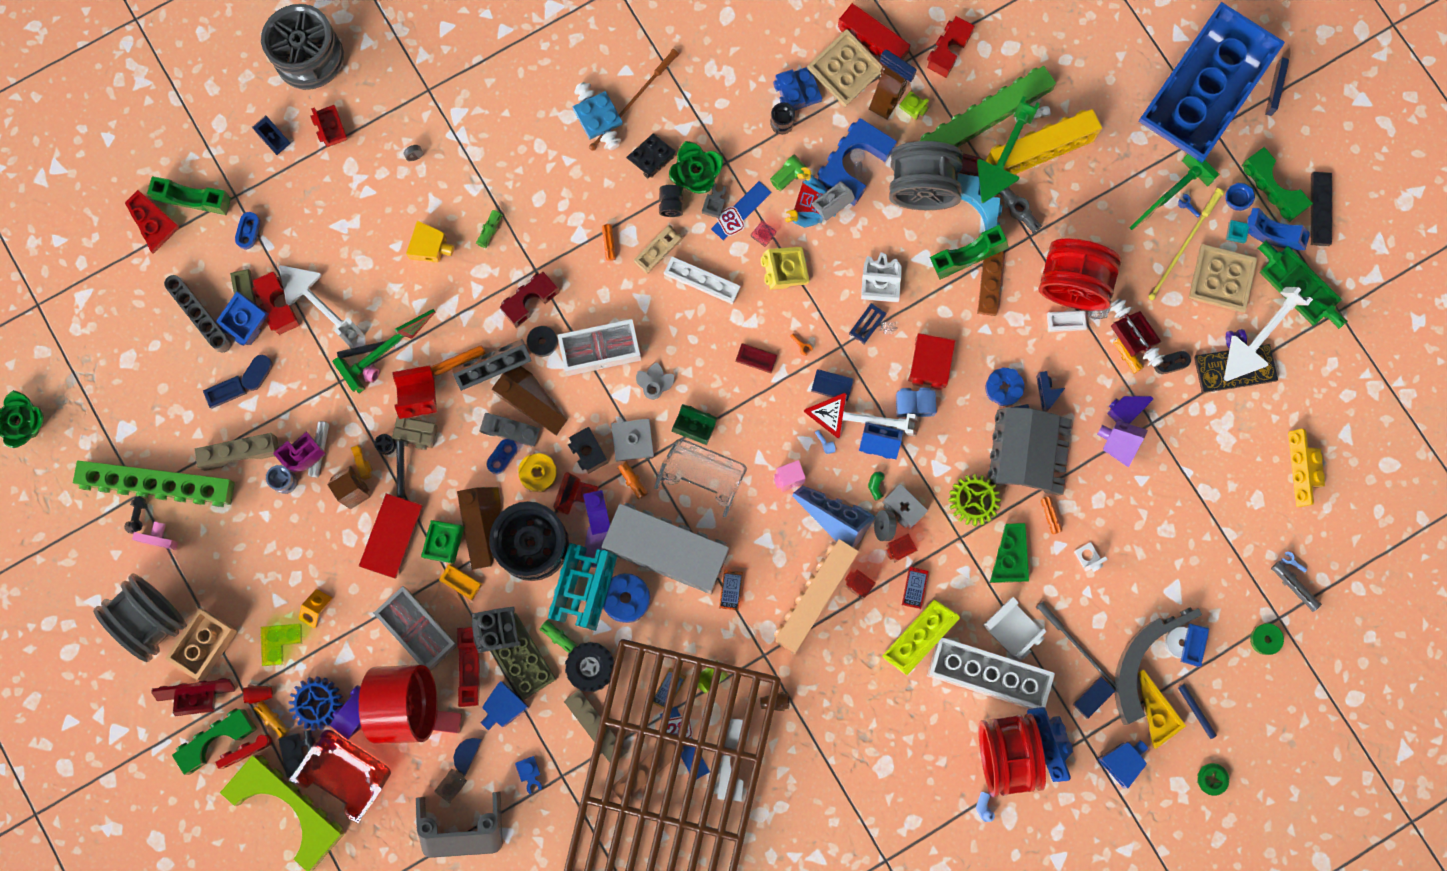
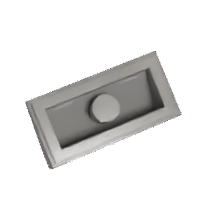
M840 181L811 204L821 217L827 221L854 201L855 198L852 190Z

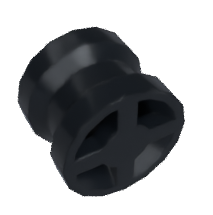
M381 434L376 437L374 445L381 454L390 455L395 451L396 442L391 436Z

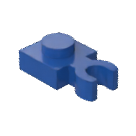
M535 756L516 762L515 765L521 782L526 780L528 782L527 792L529 794L532 793L531 786L533 784H536L538 789L542 790L541 782L536 779V776L541 775Z

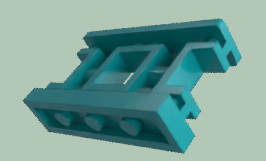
M569 543L563 567L560 570L558 584L554 590L553 601L549 607L548 618L565 623L568 614L578 616L576 626L596 631L618 555L597 549L595 558L585 557L586 547ZM579 560L584 561L582 571H576ZM592 563L597 564L594 575L589 574ZM579 576L589 578L584 596L574 594ZM568 598L573 599L571 609L565 608ZM581 601L586 602L584 613L578 612Z

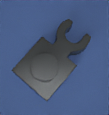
M715 183L712 188L713 195L707 194L702 214L720 219L725 204V199L721 197L726 193V186H723L722 191L718 192L716 191L717 184Z

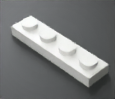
M671 257L664 272V275L732 305L740 290L739 285L675 257Z

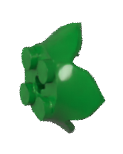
M685 141L678 150L677 163L673 164L669 170V178L676 185L686 188L688 191L699 194L707 193L714 187L715 179L722 170L723 156L716 151L704 152L698 144ZM697 168L700 171L699 173H693V169Z
M15 390L6 395L3 400V407L0 408V436L3 438V443L10 448H18L26 444L31 438L36 437L44 419L41 409L34 406L26 395ZM20 418L21 422L17 425L16 421H19Z

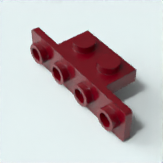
M220 678L214 681L160 686L159 688H152L151 693L156 701L174 700L173 714L176 717L214 712L216 694L235 692V686L231 679Z

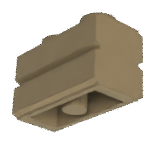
M397 416L392 438L395 441L404 440V446L408 447V444L416 445L415 448L427 450V447L433 448L438 426L435 423L411 418L399 419Z

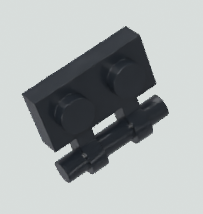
M312 730L304 731V740L300 739L299 733L278 739L287 778L307 773L306 764L311 763L312 771L320 769V756L316 752V738L313 737ZM304 746H307L309 757L307 758L304 756Z

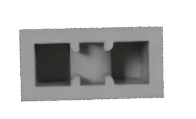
M901 484L882 502L884 509L892 511L899 518L897 520L899 524L904 528L908 527L911 529L928 512ZM906 504L908 507L902 512L900 510L901 505L904 506Z

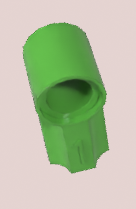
M794 154L770 178V181L781 192L794 179H799L798 174L804 175V171L801 168L807 166Z

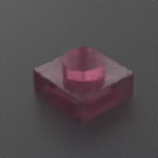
M761 221L750 237L766 247L777 234V231L764 221Z

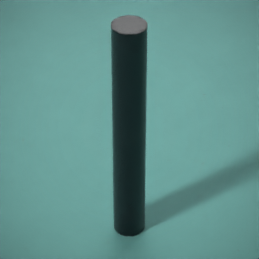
M386 341L338 351L337 356L346 358L372 352Z
M396 440L397 497L404 498V440Z

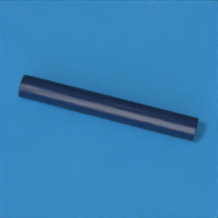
M1186 685L1179 686V691L1209 738H1215L1217 734Z

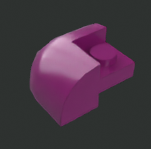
M306 431L293 444L287 440L273 454L284 467L294 472H299L311 468L326 455V452Z

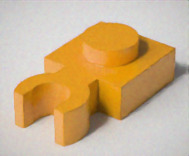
M358 445L351 447L360 477L364 480L372 478L370 473L373 471L369 460L366 461L364 459L361 447Z

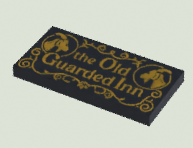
M1270 344L1260 345L1256 350V353L1268 363V366L1229 381L1224 380L1229 350L1196 355L1194 360L1202 394L1277 382L1278 377Z

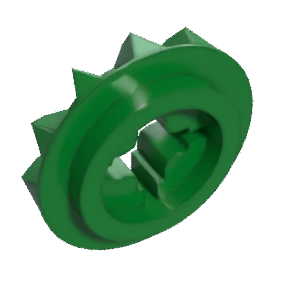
M1209 763L1201 767L1197 774V783L1201 791L1208 795H1220L1229 786V775L1225 768L1219 764ZM1215 774V778L1218 781H1220V783L1217 782L1211 785L1210 780H1208V778L1206 777Z

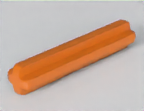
M480 345L431 366L434 376H438L486 353L483 346Z

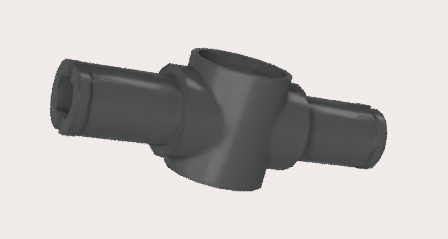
M1009 187L999 193L1007 202L1006 205L1010 208V215L1013 218L1019 219L1021 222L1023 221L1032 233H1035L1036 230L1042 227L1032 215L1028 200L1015 195ZM1015 206H1021L1024 211H1018Z

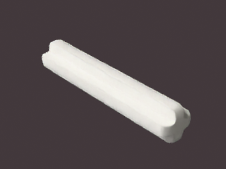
M319 421L315 441L324 450L329 424ZM323 458L309 468L308 476L319 477Z

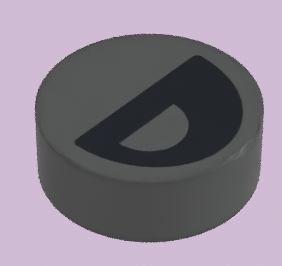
M411 145L404 150L403 154L407 161H416L423 156L421 146Z

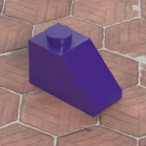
M1124 396L1120 400L1116 398L1109 405L1111 409L1107 414L1116 423L1121 421L1130 424L1154 398L1151 396Z
M603 491L583 494L592 535L608 532L610 522Z

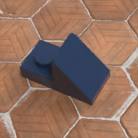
M1047 371L1039 372L1036 379L1042 411L1047 412L1065 388L1050 390L1052 379L1048 376Z

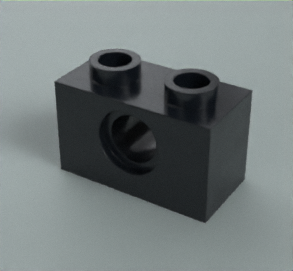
M589 427L569 437L571 443L568 446L573 454H578L580 459L577 462L582 471L586 469L589 474L608 464L607 458ZM585 447L592 448L591 454L587 456L582 454V450Z

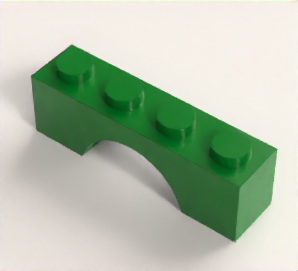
M1263 147L1248 158L1242 167L1244 172L1256 182L1258 189L1268 196L1269 202L1279 209L1281 216L1291 222L1313 203L1301 189L1290 191L1283 189L1276 183L1273 177V167L1276 160Z
M154 176L151 178L147 192L157 202L221 215H227L231 197L223 190L206 187V189L189 188L172 180Z
M997 225L982 232L972 243L958 249L941 251L931 256L930 260L939 280L1002 252L1008 249L1009 246L1000 225Z
M233 709L227 713V718L212 723L210 725L211 729L205 733L204 731L199 732L193 736V741L188 744L183 743L176 748L177 752L172 754V757L184 775H191L207 764V749L216 738L226 735L234 740L241 741L257 730L245 709Z

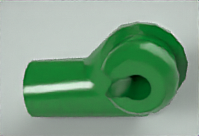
M880 471L874 472L868 483V488L875 501L884 497L879 486L882 480L885 479V476Z

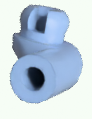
M981 792L976 805V811L983 821L992 822L995 814L991 812L987 805L990 794Z

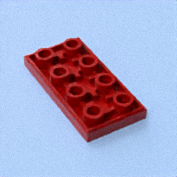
M386 493L359 567L396 579L423 506Z

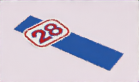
M758 181L733 207L730 206L722 210L720 219L717 218L718 222L711 230L723 241L727 236H732L742 231L745 227L744 220L772 192Z
M676 706L672 708L667 732L678 735L682 716ZM691 720L689 721L686 734L688 738H692L693 734ZM684 745L681 758L690 773L695 747ZM702 757L696 780L710 773Z

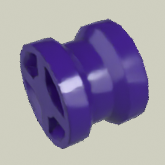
M1238 329L1237 332H1226V344L1229 349L1232 336L1238 337L1247 345V335L1244 329Z

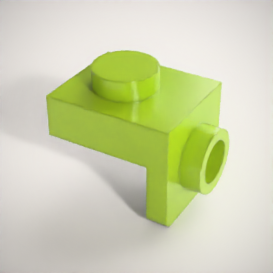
M706 668L701 672L698 688L704 693H707L710 689L714 669ZM721 672L719 683L729 676L727 672Z

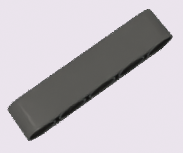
M176 275L168 276L164 281L167 291L207 342L218 352H227L231 348V341L228 336L220 329V326L187 284ZM179 282L178 287L173 289V285ZM190 296L189 301L184 303V299ZM201 310V314L195 317V313ZM212 325V329L206 332V327ZM220 339H224L222 345L217 346V342Z

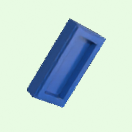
M1188 624L1180 662L1197 667L1202 666L1209 628Z

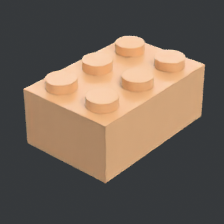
M199 608L165 657V660L194 679L205 681L238 631L207 610Z

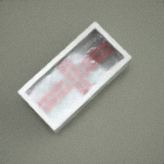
M632 319L558 335L567 376L641 361Z

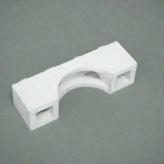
M731 718L725 747L735 749L738 744L743 720ZM722 755V762L718 772L720 780L716 782L714 794H718L717 799H725L731 774V756ZM739 778L737 779L732 801L741 802L744 781Z

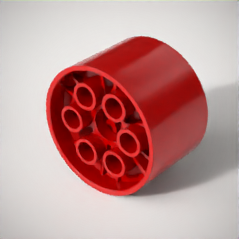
M402 665L370 668L363 678L359 693V718L365 737L374 744L425 742L429 739L436 723L438 700L436 684L428 667L425 665Z

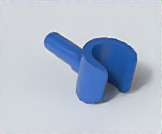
M1184 194L1183 199L1186 202H1182L1179 199L1178 206L1183 209L1187 208L1198 218L1201 214L1190 204V196Z

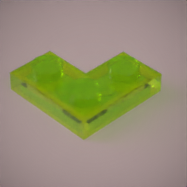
M302 624L261 627L262 666L284 665L283 645L302 644Z

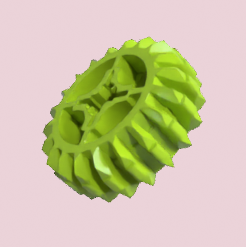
M976 474L972 475V480L966 475L965 481L961 478L958 479L959 485L954 483L952 487L955 490H950L949 492L950 495L954 496L948 499V502L954 503L949 508L950 510L956 508L957 511L953 513V516L960 514L961 517L958 521L961 522L965 518V525H969L972 520L973 526H977L978 521L982 526L985 524L984 519L990 522L992 520L990 515L995 517L997 513L994 510L1000 509V506L995 504L1001 502L1000 498H995L1000 492H994L993 489L996 487V484L990 487L988 484L991 482V479H987L984 482L983 475L979 477V480H977ZM968 486H978L984 490L981 492H975L972 488H969ZM963 489L967 501L961 506L959 498ZM981 495V497L978 499L977 503L974 502V503H971L970 505H967V504H969V503L971 502V499H972L971 496H972L973 498H976V497H979V496ZM986 495H988L989 497V507L987 511L985 510V505L983 504V498ZM973 508L980 512L981 515H972L965 510Z

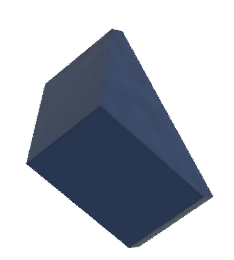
M266 115L252 126L259 138L276 155L291 144Z

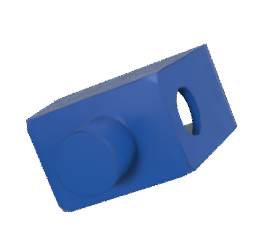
M500 681L482 707L488 715L480 723L487 730H490L496 722L501 727H505L528 710L529 706L504 682Z
M1141 740L1134 746L1129 742H1123L1100 756L1098 760L1122 788L1128 789L1147 765V762L1141 756L1148 750V747Z

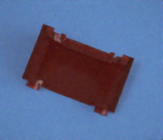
M327 729L319 736L290 780L301 788H308L312 783L346 804L344 807L346 817L359 823L391 775V771L387 765L336 732Z

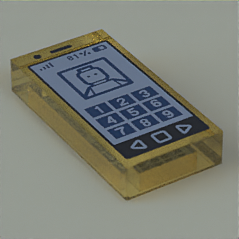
M669 668L655 693L653 701L654 705L663 710L673 673L672 668ZM681 673L675 698L687 678Z

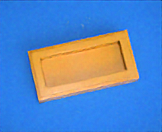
M448 564L439 578V581L470 600L474 599L483 585L451 564Z

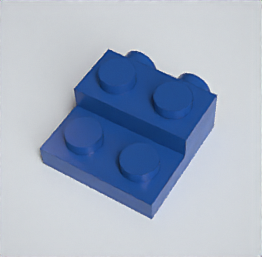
M807 67L797 71L791 69L775 75L773 85L776 92H780V103H788L796 111L822 102V96L814 76Z
M236 291L216 323L221 326L220 329L224 333L233 335L235 337L234 340L240 345H252L261 331L260 326L269 314L241 292Z

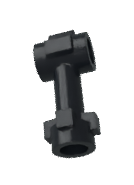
M134 497V500H131L130 505L134 507L131 521L126 522L124 525L125 531L129 534H134V532L142 529V522L139 521L141 510L146 509L147 504H145L146 499Z

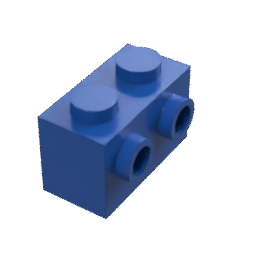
M865 422L859 451L896 460L903 431Z

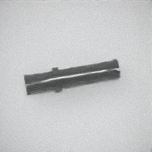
M1278 561L1271 567V570L1281 578L1282 583L1285 586L1287 585L1312 612L1322 605L1296 578L1297 575L1294 572L1291 573L1281 561Z

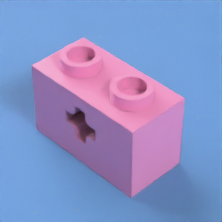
M799 460L777 468L774 475L777 489L781 488L782 492L804 485L806 479Z

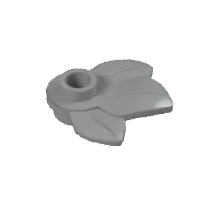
M654 363L647 373L637 371L636 381L643 388L644 395L648 399L655 400L661 396L663 391H667L672 387L674 374L664 375L661 366L658 363ZM655 388L656 392L652 394L649 390Z

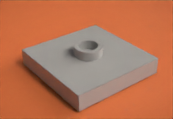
M649 419L611 423L616 462L654 457Z

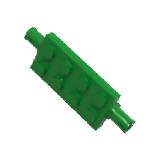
M1265 240L1257 248L1269 259V264L1259 273L1280 294L1285 287H1299L1301 289L1299 292L1301 297H1311L1313 299L1309 305L1295 306V309L1312 326L1317 324L1323 317H1327L1338 329L1348 322L1336 310V305L1342 299L1288 246L1282 252H1278Z

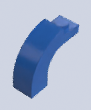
M1252 208L1251 215L1248 217V226L1250 227L1248 234L1261 242L1267 240L1272 246L1285 249L1288 246L1291 250H1306L1310 232L1303 225H1287L1275 222L1268 218L1260 208Z

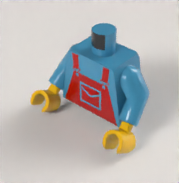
M804 167L801 168L804 171V175L800 173L797 176L799 179H805V181L802 182L795 208L786 212L791 217L785 218V221L788 223L793 221V223L807 228L822 223L823 218L811 203L826 193L827 189L811 174L809 168Z

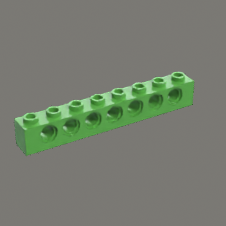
M78 460L73 478V484L78 485L81 490L91 491V488H98L99 492L110 493V490H115L117 494L129 495V492L143 498H148V495H155V499L167 500V497L174 498V501L186 503L187 499L193 500L194 504L199 505L211 502L212 506L224 507V504L231 505L235 482L230 479ZM99 473V480L94 482L95 475ZM119 476L118 482L113 484L114 477ZM138 478L137 485L132 487V481ZM156 480V487L151 489V483ZM176 483V488L170 492V485ZM195 485V491L189 494V487ZM213 487L214 493L208 496V490Z

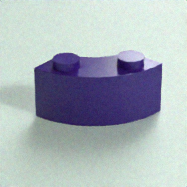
M359 685L351 691L350 695L352 696L343 707H339L333 713L334 719L330 724L333 729L347 740L361 729L359 718V693L361 686Z

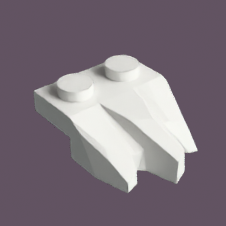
M880 252L877 261H873L870 256L866 257L863 267L861 299L899 302L901 265L897 259L887 262V255Z

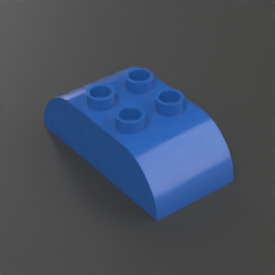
M1221 2L1138 122L1202 163L1285 42Z

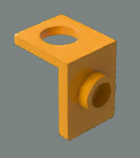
M315 589L301 605L299 620L316 628L320 613L332 601V597ZM305 613L311 615L313 621L308 620L305 617Z

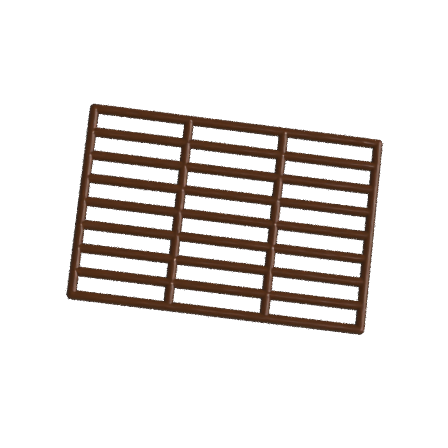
M621 639L611 673L564 871H572L588 805L599 807L584 871L593 870L607 809L619 813L605 871H613L626 814L636 816L638 819L625 871L634 870L646 819L657 822L646 871H654L665 824L677 827L666 871H675L684 829L696 832L687 871L696 870L704 834L716 837L708 871H716L723 839L735 842L729 871H737L781 683L780 677ZM629 648L637 650L621 720L609 718L625 649ZM646 652L656 655L640 725L628 723ZM666 657L674 659L675 664L659 730L647 726L663 660ZM683 662L695 664L679 733L676 735L668 733L667 728ZM702 667L714 669L698 739L696 740L686 737ZM723 671L732 673L733 678L716 745L705 742L721 672ZM741 676L753 680L737 748L732 749L725 747V742ZM760 681L772 683L757 751L756 754L744 752ZM610 726L618 728L602 799L590 797L606 728ZM630 731L638 734L621 804L609 800L625 733ZM646 735L657 738L641 807L637 809L630 807L629 801ZM666 740L676 743L660 813L657 814L649 812L648 808L664 741ZM687 745L695 747V752L679 819L669 817L667 814L683 747ZM703 750L715 752L697 824L687 821V816ZM722 755L734 757L718 829L706 826ZM743 759L754 762L736 834L725 830Z

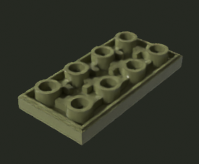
M514 613L517 637L521 645L492 651L520 698L524 701L557 679L517 613Z

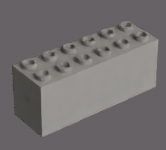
M619 503L601 546L603 550L712 595L729 553V547L726 546V542L716 539L714 542L709 540L708 535L704 533H692L690 528L679 524V527H677L669 519L664 517L657 519L649 511L643 510V512L635 509L634 505L629 503L622 505Z

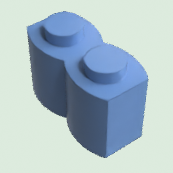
M928 387L920 388L919 391H912L911 388L900 389L896 393L897 417H907L908 413L915 414L917 417L935 416L937 413L936 392Z

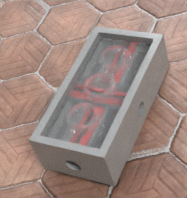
M404 586L373 612L417 663L425 665L430 671L457 647L454 639Z

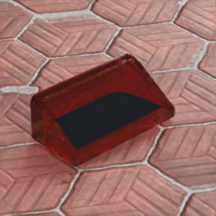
M566 472L553 506L555 511L566 515L570 513L579 483L581 482L580 478L569 472Z

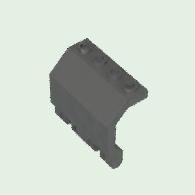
M1007 407L997 410L995 430L992 435L991 463L988 471V478L991 479L989 485H1021L1043 490L1049 494L1063 495L1064 486L1062 485L1065 484V480L1054 477V471L1058 473L1066 472V467L1062 466H1067L1069 449L1064 447H1069V442L1059 440L1058 437L1059 434L1063 436L1070 435L1071 430L1068 429H1071L1072 420L1060 415L1029 408Z

